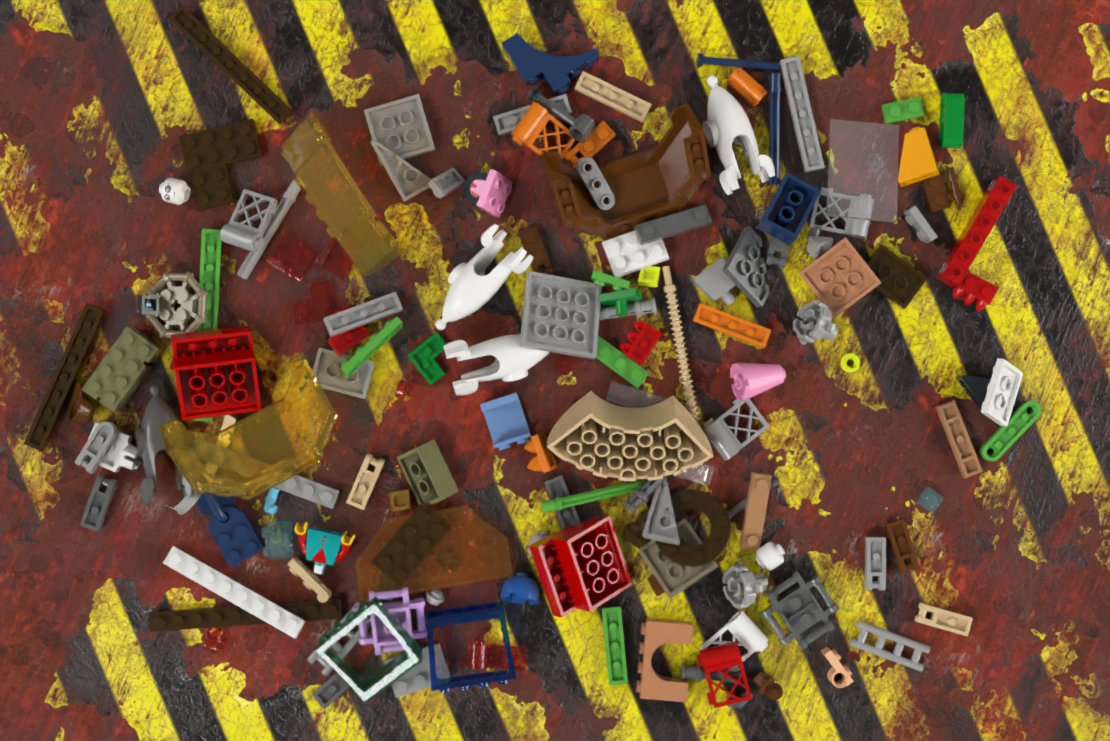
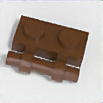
M954 167L946 169L947 177H943L940 170L939 175L921 180L930 213L950 208L949 200L954 199L955 206L963 204L962 190H959L957 182L959 178L958 174H955ZM945 183H950L952 193L947 194Z

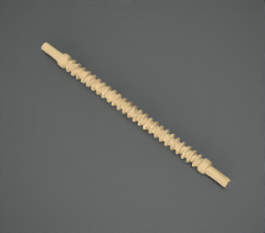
M670 266L662 267L665 281L664 292L667 293L665 297L668 298L666 303H669L667 307L670 309L668 314H671L669 319H672L670 324L673 325L671 330H674V333H672L675 336L673 341H676L674 346H677L675 351L678 352L676 357H679V360H677L680 363L678 367L681 368L679 373H682L680 378L683 379L681 384H684L682 389L685 390L683 394L686 395L684 400L687 403L685 405L688 406L686 409L698 423L700 418L697 417L699 413L696 412L698 407H695L697 402L694 401V398L696 396H693L695 391L692 390L694 386L691 385L693 380H690L692 375L689 374V371L691 369H688L690 364H687L689 359L686 358L688 353H685L687 348L684 345L686 342H683L685 337H682L684 332L681 331L683 326H680V323H682L679 320L681 315H678L680 310H677V307H679L676 304L678 299H675L677 294L674 293L676 287L672 282Z

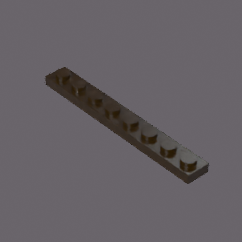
M182 4L169 17L188 38L279 125L293 113L292 109Z
M86 303L25 439V445L39 451H45L107 311Z

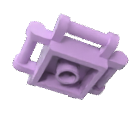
M408 587L380 592L371 590L369 591L370 605L359 604L355 606L360 636L358 637L359 644H374L375 655L408 650V652L414 651L413 639L428 636L424 616L425 599L416 598L409 600ZM403 597V601L376 604V600ZM410 609H416L417 630H412ZM365 614H370L373 635H369L367 632Z

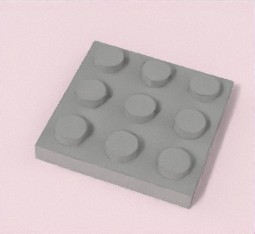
M419 94L364 110L372 140H376L403 160L436 150ZM378 157L380 166H383V164L381 163V161H380V159H379V157Z

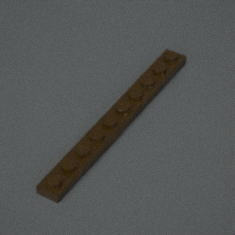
M342 598L328 599L324 603L318 600L275 603L305 621L343 618ZM237 605L149 612L150 632L268 624Z

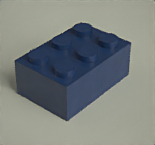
M786 173L756 228L791 246L797 239L821 190Z

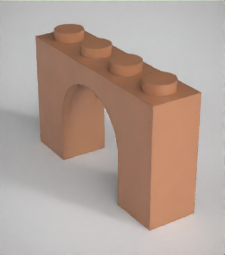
M645 618V623L641 624V634L644 635L643 642H640L639 654H642V661H638V673H641L640 681L637 680L636 692H639L640 699L687 702V679L681 680V678L659 675L652 668L651 659L654 651L662 644H692L693 624L691 621Z

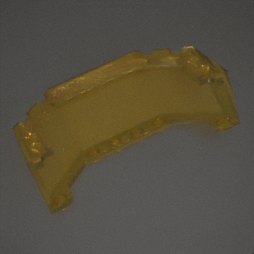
M311 113L281 145L283 149L282 155L289 162L297 176L294 178L300 189L304 187L307 192L305 195L310 205L314 204L318 209L315 212L321 222L325 220L328 228H326L328 234L332 239L335 237L355 264L354 268L357 273L368 277L404 254V251L380 220L376 221L374 218L377 215L334 149L326 128Z
M303 352L289 360L288 366L293 377L284 398L215 434L187 430L179 420H170L160 425L167 453L195 493L204 494V492L215 493V496L230 497L232 495L250 500L319 463L322 457L321 452L328 443L331 436L330 431L333 424H336L338 416Z

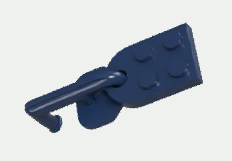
M197 460L189 467L190 473L202 491V495L197 500L196 505L202 514L211 516L209 531L231 568L265 550L266 547L246 513L241 508L233 506L236 494L230 483L225 480H218L209 485L202 473V470L205 468V462Z

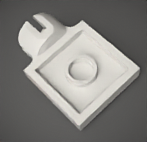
M95 422L90 436L94 432L99 422ZM117 430L115 439L98 465L113 472H119L122 466L130 470L137 469L141 464L137 457L142 458V455H138L137 447L131 444L133 436Z

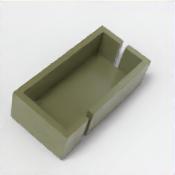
M126 326L82 390L94 399H100L99 402L111 411H122L153 367L151 364L144 363H156L165 349L135 327Z

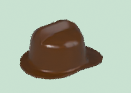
M76 382L72 389L70 412L67 420L68 426H71L72 423L90 424L95 412L91 399L82 395L80 382Z

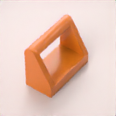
M741 67L737 68L726 82L754 108L768 93Z

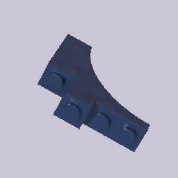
M518 33L502 42V49L526 86L530 84L533 86L543 77L554 96L558 93L562 95L570 89L569 86H571L569 77H577L581 74L582 69L593 67L599 59V53L596 48L575 56L549 55L530 46Z

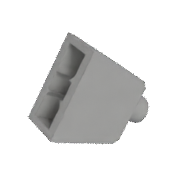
M722 257L691 281L711 301L714 302L721 297L728 306L736 300L730 291L736 285L722 271L726 263Z

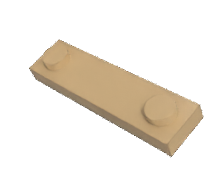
M584 71L574 90L642 123L652 105Z

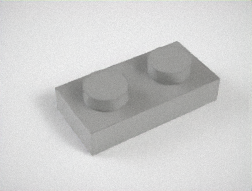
M916 206L904 212L906 221L909 225L914 226L917 230L916 234L921 241L928 243L938 237Z

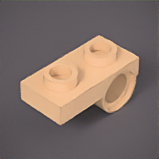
M827 646L823 648L821 652L832 666L827 673L829 681L837 688H843L854 682L850 677L852 675L850 669L846 665L842 666L839 662L841 657L836 650H830ZM837 673H842L841 679L834 681V676Z

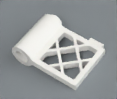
M740 610L731 617L728 623L700 646V650L706 649L710 644L721 645L735 642L736 637L739 641L737 642L738 646H744L748 650L741 655L743 662L754 652H762L766 649L768 638ZM729 630L733 634V641H722V634ZM734 666L729 671L737 672L740 669L738 666Z

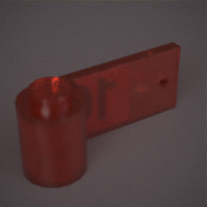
M475 639L473 643H469L468 668H498L526 671L528 647L486 644L485 640Z

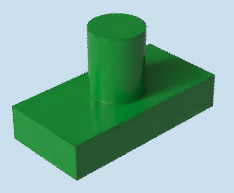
M636 288L599 294V302L604 306L615 305L616 316L619 317L628 315V302L642 300L641 292Z

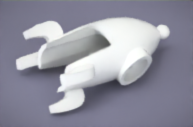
M711 75L707 78V84L711 86L708 97L707 121L703 122V131L707 143L710 147H715L726 169L721 172L719 180L725 193L730 195L733 194V190L740 188L737 180L741 178L732 143L742 147L753 174H759L762 183L769 181V177L775 176V168L771 157L759 154L752 126L742 106L727 90L718 86V78L715 75Z
M495 223L481 236V243L484 248L468 263L459 264L448 277L450 287L443 305V317L435 323L438 330H444L447 322L457 321L478 311L494 296L512 271L516 274L523 273L531 264L534 257L529 254L523 259L527 252L521 247L515 254L511 251L488 275H485L486 268L503 247L504 243L501 241L507 235L501 229L492 238L495 231L499 228Z
M521 334L493 338L470 347L463 340H457L443 346L446 358L456 357L457 361L486 355L495 356V361L492 365L462 374L461 380L452 382L456 395H467L476 392L478 382L501 378L506 382L522 379L528 375V369L544 359L549 352L519 347Z

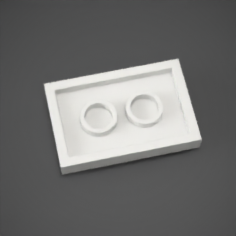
M635 231L602 242L613 275L617 278L669 260L662 239L640 245Z
M997 358L996 364L993 367L991 381L987 387V394L982 403L981 413L1000 426L1007 427L1023 373L1005 359Z

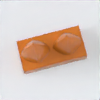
M545 431L531 436L524 447L529 452L537 453V456L529 462L527 468L533 471H543V473L557 468L552 451L547 448L548 439Z

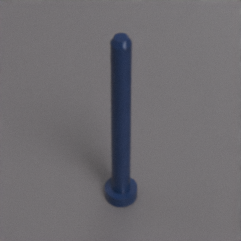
M698 53L696 59V67H702V64L775 71L781 68L779 63L705 57L703 53Z

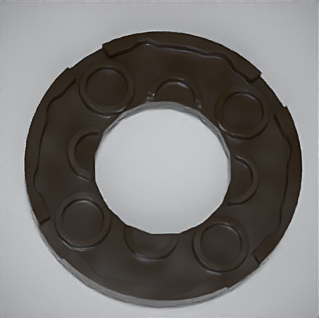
M683 490L672 494L671 501L675 518L681 512L689 509L700 511L709 519L711 531L707 540L697 546H686L682 543L675 545L656 541L659 550L670 561L687 567H700L713 562L726 549L730 538V519L725 507L717 498L700 490Z

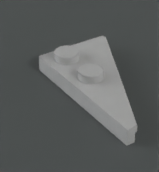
M376 140L370 141L404 202L429 188L427 184L432 179Z
M666 477L655 490L642 536L646 539L680 545Z

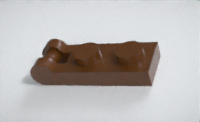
M536 226L519 232L518 235L521 243L527 252L526 256L531 254L534 257L530 264L532 271L555 276ZM545 265L546 270L539 272L537 267Z
M900 518L884 523L900 575L906 574L909 570H919L920 566L905 519ZM909 558L910 562L904 563L903 559Z

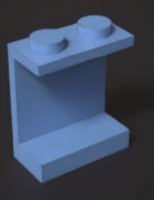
M517 392L480 404L494 448L498 447L500 451L509 448V443L517 441V444L527 442L528 437H531Z

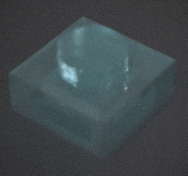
M927 486L915 502L933 514L944 498Z

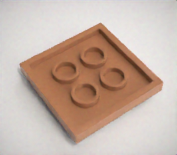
M846 237L799 272L800 276L819 300L829 307L828 309L832 311L834 318L881 284V281Z

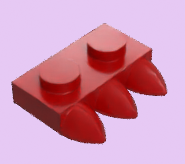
M967 271L960 285L954 286L953 298H960L965 293V305H969L976 300V311L979 312L991 304L999 288Z
M636 321L634 322V327L639 334L634 332L627 333V338L632 345L620 344V349L625 356L642 366L662 333L645 322Z

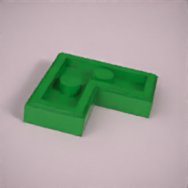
M438 332L407 355L430 385H433L446 374L435 360L437 356L444 352L443 346L447 344Z

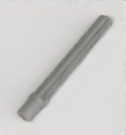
M293 180L286 192H284L275 215L271 216L263 233V248L256 253L249 252L237 272L239 277L243 279L248 278L292 203L295 202L303 185Z

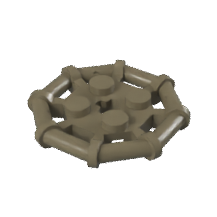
M164 272L162 278L151 289H148V295L159 296V315H145V317L158 331L160 338L167 339L171 338L172 334L194 332L203 322H206V298L208 292L204 291L194 278L193 273ZM175 281H183L182 286H176ZM167 284L168 288L159 293V291ZM190 287H192L196 292L195 295H192L190 293ZM178 301L181 306L176 310L175 304ZM160 317L166 322L165 326L157 318ZM190 318H194L195 320L188 326L189 322L187 321ZM180 325V331H173V326Z

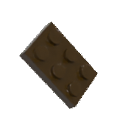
M882 244L878 246L867 261V265L881 281V284L874 289L901 309H906L928 279Z

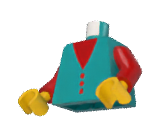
M296 522L294 531L298 534L301 550L306 555V560L314 561L312 572L324 574L326 564L334 565L335 562H340L350 552L351 544L355 538L354 534L350 538L346 534L347 531L339 533L313 526L307 530V522L304 523L303 527L299 526V522Z

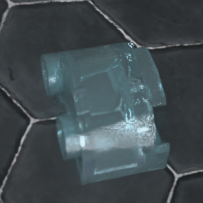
M291 520L268 522L266 527H262V538H265L266 545L263 547L264 558H269V560L294 558L291 542Z

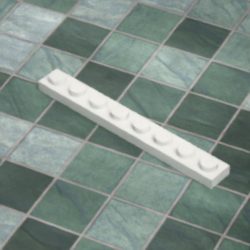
M175 546L171 548L163 564L293 638H297L306 622L304 619Z

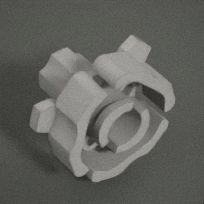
M813 300L811 303L803 305L797 312V316L804 319V321L797 318L793 321V331L796 332L800 343L803 345L813 343L814 339L820 340L821 337L832 341L836 338V334L839 331L838 326L831 322L832 311L821 301Z
M741 561L735 562L734 566H731L728 571L724 572L722 578L724 584L728 583L727 586L723 587L725 596L735 608L750 607V604L755 603L756 594L767 590L768 580L764 574L753 575L752 571H748V567L743 565Z

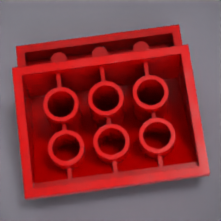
M250 325L171 335L174 372L182 421L262 410Z
M610 515L575 524L529 545L553 616L562 618L575 609L591 612L633 585Z

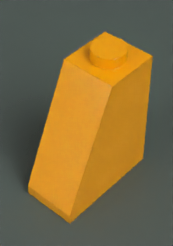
M924 127L912 128L909 130V133L905 134L898 182L901 187L939 175Z

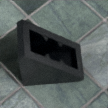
M957 375L955 378L976 407L982 408L991 379Z

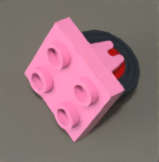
M490 169L489 174L477 172L468 177L464 183L463 192L469 203L499 218L504 211L507 196L511 193L513 182L499 172Z

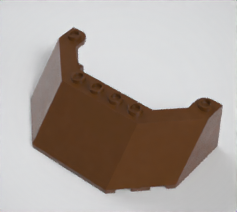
M689 104L677 106L672 110V126L656 147L598 167L615 197L613 207L608 210H603L596 206L576 168L563 164L558 152L548 151L540 154L563 225L570 229L571 227L579 229L580 232L591 236H600L602 240L606 241L635 231V225L684 211V206L688 201L693 200L699 192V186L704 180L707 181L711 175L704 131ZM598 180L594 182V187L599 186ZM608 197L603 199L604 204L608 202Z

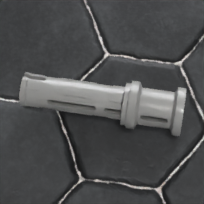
M652 297L651 300L634 301V303L627 304L628 315L626 316L636 315L641 317L642 314H657L655 297ZM615 306L600 308V321L619 317L616 316Z

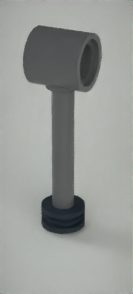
M536 86L529 92L527 100L531 99L532 103L537 101L572 125L569 133L575 140L585 141L594 129L595 122L588 115L580 114L575 119L541 95L542 90L538 91Z

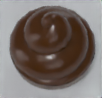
M263 370L259 373L258 385L263 388H272L278 382V377L273 370Z

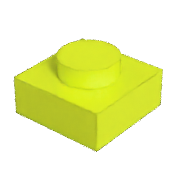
M649 266L641 269L638 286L658 287L660 267Z

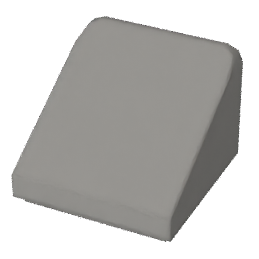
M810 236L806 251L814 259L818 258L832 247L834 239L832 237Z

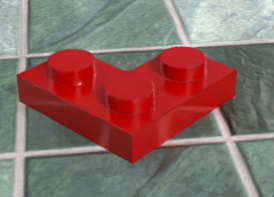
M346 304L333 314L347 310L350 306ZM363 325L333 336L328 340V344L340 357L370 336V332Z

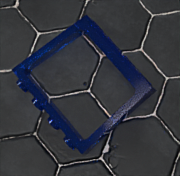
M503 601L429 611L426 613L431 691L440 690L441 693H447L451 691V688L459 687L460 690H467L471 687L470 685L478 684L479 687H487L490 685V682L506 684L511 679H517ZM490 619L500 620L508 661L507 669L443 679L437 677L434 628Z

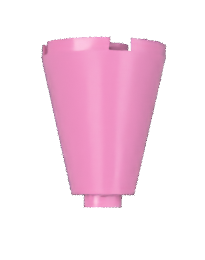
M735 363L730 368V378H734L735 383L731 386L738 400H747L782 384L786 378V371L779 364Z

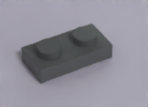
M341 667L312 696L325 709L354 683V680Z

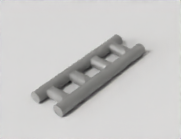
M359 601L307 658L311 664L318 660L325 667L321 672L326 677L359 641V629L355 632L347 625L354 616L358 619V614L355 613V606L362 604ZM366 616L367 631L371 627V617L368 618ZM341 631L350 637V640L344 646L335 640ZM329 645L338 652L331 661L322 654Z
M857 620L855 627L861 630L857 640L850 639V646L920 672L923 671L924 664L918 662L922 652L927 654L930 652V646ZM868 632L879 636L875 646L864 643ZM886 639L897 642L893 653L883 650ZM904 645L914 648L911 660L901 656Z

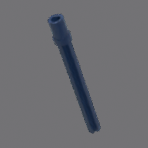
M772 73L769 74L768 94L770 95L769 157L773 161L775 176L769 177V184L778 185L780 173V94H782L781 74Z

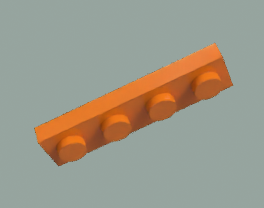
M699 303L693 318L695 323L761 348H765L771 333L770 329Z

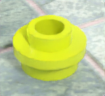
M848 353L841 358L840 364L844 371L855 372L860 366V360L857 355ZM849 359L853 362L850 367L847 365Z

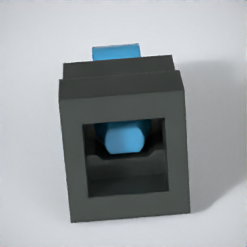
M137 296V312L140 315H159V296Z

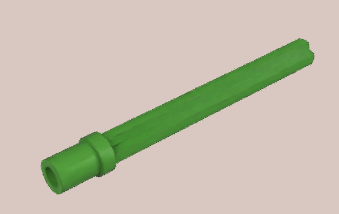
M648 479L561 498L555 497V499L541 502L543 513L559 511L566 507L632 493L634 489L640 488Z

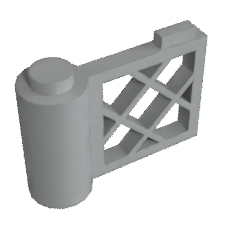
M822 187L814 203L809 228H817L822 231L848 235L853 238L866 239L874 200L871 199L870 195L860 194L859 197L836 194L833 193V189ZM820 196L828 197L832 204L823 209L819 204ZM841 200L850 201L849 208L844 212L836 204ZM834 205L839 215L830 220L825 211ZM823 213L828 221L822 226L814 224L815 217ZM842 217L846 223L845 229H837L832 222Z
M244 189L229 224H225L221 229V241L255 253L261 250L264 246L263 233L271 215H275L277 211L278 201L275 198ZM252 196L254 203L246 206L247 197ZM266 201L270 202L268 208L262 211L260 204ZM256 207L258 214L250 217L248 211ZM245 213L246 220L238 223L239 216ZM260 218L261 224L259 228H254L252 222Z
M735 399L732 402L734 406L717 419L713 420L710 418L703 424V432L725 461L737 454L740 449L770 427L750 399L743 401ZM745 402L750 408L749 415L739 414L740 406ZM728 415L736 416L734 427L727 426L723 419ZM739 417L749 418L747 429L738 428ZM752 419H758L763 427L759 430H751ZM737 430L747 431L746 440L742 443L736 438Z

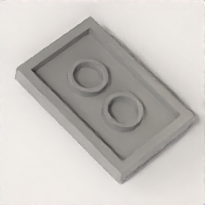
M319 347L309 385L366 399L376 362L367 360L347 379L341 373L340 368L347 358L351 359L353 356L343 354L338 357L335 351Z
M440 642L385 659L384 661L396 698L451 680Z

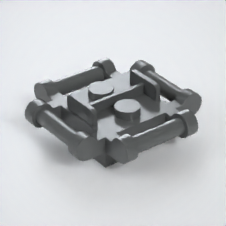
M798 571L792 573L793 576L772 590L768 589L765 591V594L771 601V605L762 610L760 614L763 618L767 619L779 637L778 641L782 646L795 638L804 650L808 647L809 643L826 632H831L835 629L827 616L836 612L839 606L836 602H833L821 584V579L818 575L804 582ZM795 583H798L797 586L793 587L792 589H790L789 591H787L786 593H784L776 599L775 596H777L787 588L791 587ZM815 587L827 605L826 608H821L809 588ZM774 611H777L790 632L784 633L772 614ZM820 620L823 621L824 625L802 639L800 636L802 632Z

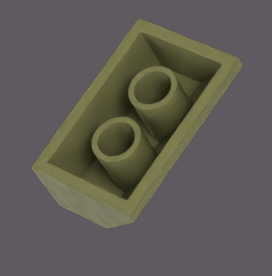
M435 440L396 457L419 505L423 502L426 506H429L459 492Z

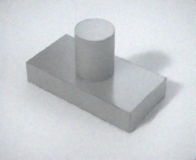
M452 167L433 178L427 185L433 190V194L441 199L461 187L466 181Z

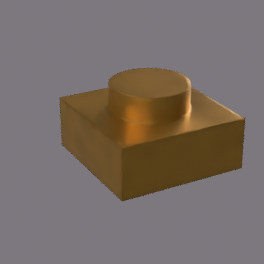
M409 489L389 492L392 511L411 509Z

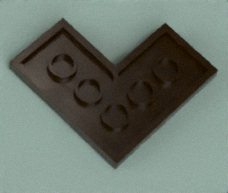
M249 119L179 136L196 211L199 212L236 203L227 166L264 157L255 120Z

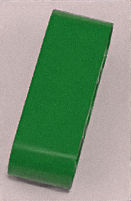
M943 93L941 96L938 140L940 148L960 149L962 146L965 105L963 93Z

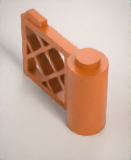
M536 102L531 104L511 133L513 136L512 140L520 146L525 144L539 156L543 154L541 152L543 150L546 153L549 149L557 148L561 159H563L575 142V139L569 133V129ZM549 120L554 123L555 132L546 133L545 125ZM566 133L571 137L568 143L564 145L560 144L559 134ZM556 135L557 146L548 147L547 136ZM537 137H543L544 148L538 149L533 145Z

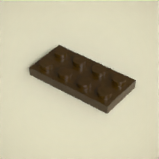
M422 502L371 563L401 587L451 529V526Z

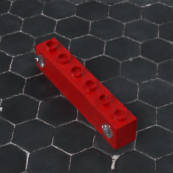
M1002 176L991 181L935 278L951 287L960 285L1015 191L1016 184Z

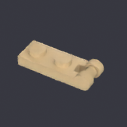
M367 453L346 503L365 510L386 460L376 459L372 454ZM369 464L376 467L374 472L368 470Z
M297 556L288 563L291 573L295 576L299 575L304 580L303 584L309 590L313 589L318 594V601L324 603L332 596V591Z
M919 602V613L915 616L914 621L968 637L973 620L972 617ZM927 611L932 612L930 619L925 618Z

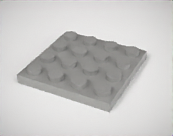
M528 271L526 273L519 347L595 359L597 355L600 316L599 294H601L602 286L592 282Z

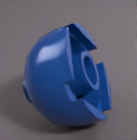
M517 573V576H512L504 582L500 599L522 605L523 602L529 601V605H535L539 603V587L533 579L528 578V574Z

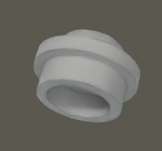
M433 588L426 592V601L432 605L438 606L445 599L442 591Z

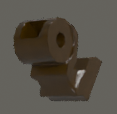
M647 511L639 512L636 516V523L631 522L624 529V535L622 536L639 549L641 539L636 537L635 533L638 530H644L649 514Z

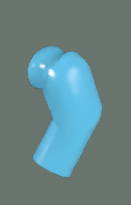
M272 486L266 497L264 511L267 514L274 515L278 510L277 505L274 504L280 489Z

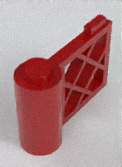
M737 641L699 650L700 654L696 656L699 667H704L710 692L706 694L709 705H714V708L752 699ZM739 665L741 673L738 679L728 675L731 667ZM718 671L723 674L719 684L711 680L710 672ZM726 676L735 681L731 691L721 686ZM740 684L745 687L747 695L738 697L733 694V691ZM719 688L728 693L725 701H716L715 695Z

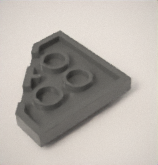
M749 226L744 228L722 271L758 308L763 307L770 290L769 284L766 285L764 276L767 270L765 258H762L760 247H763L762 239Z

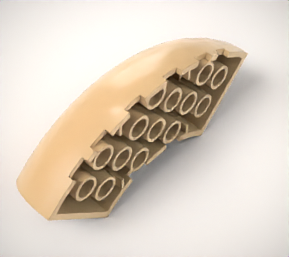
M590 391L560 417L547 440V448L565 462L567 460L576 465V468L580 470L585 469L593 472V475L607 478V476L619 478L621 481L663 479V476L681 474V471L690 467L693 469L714 457L711 445L702 428L673 395L652 406L628 408L611 404Z

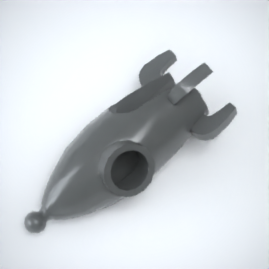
M157 384L150 387V393L153 394V397L144 411L141 426L135 429L138 455H142L147 477L140 485V494L144 505L151 504L153 501L152 493H157L158 491L155 457L160 454L169 455L173 460L177 491L183 490L184 498L185 496H194L195 491L193 476L185 473L184 443L179 421L169 404L160 396L162 389Z

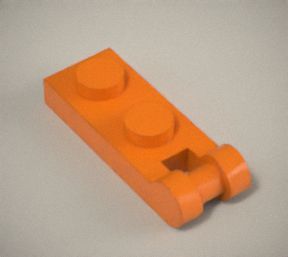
M602 121L591 131L585 141L579 142L564 157L567 161L570 160L574 164L573 167L576 168L579 160L576 156L578 152L583 157L592 158L616 137V134Z

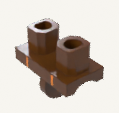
M760 672L753 681L760 687L759 693L762 695L766 693L771 700H778L782 697L783 688L778 683H775L777 679L774 676L769 678L765 673Z

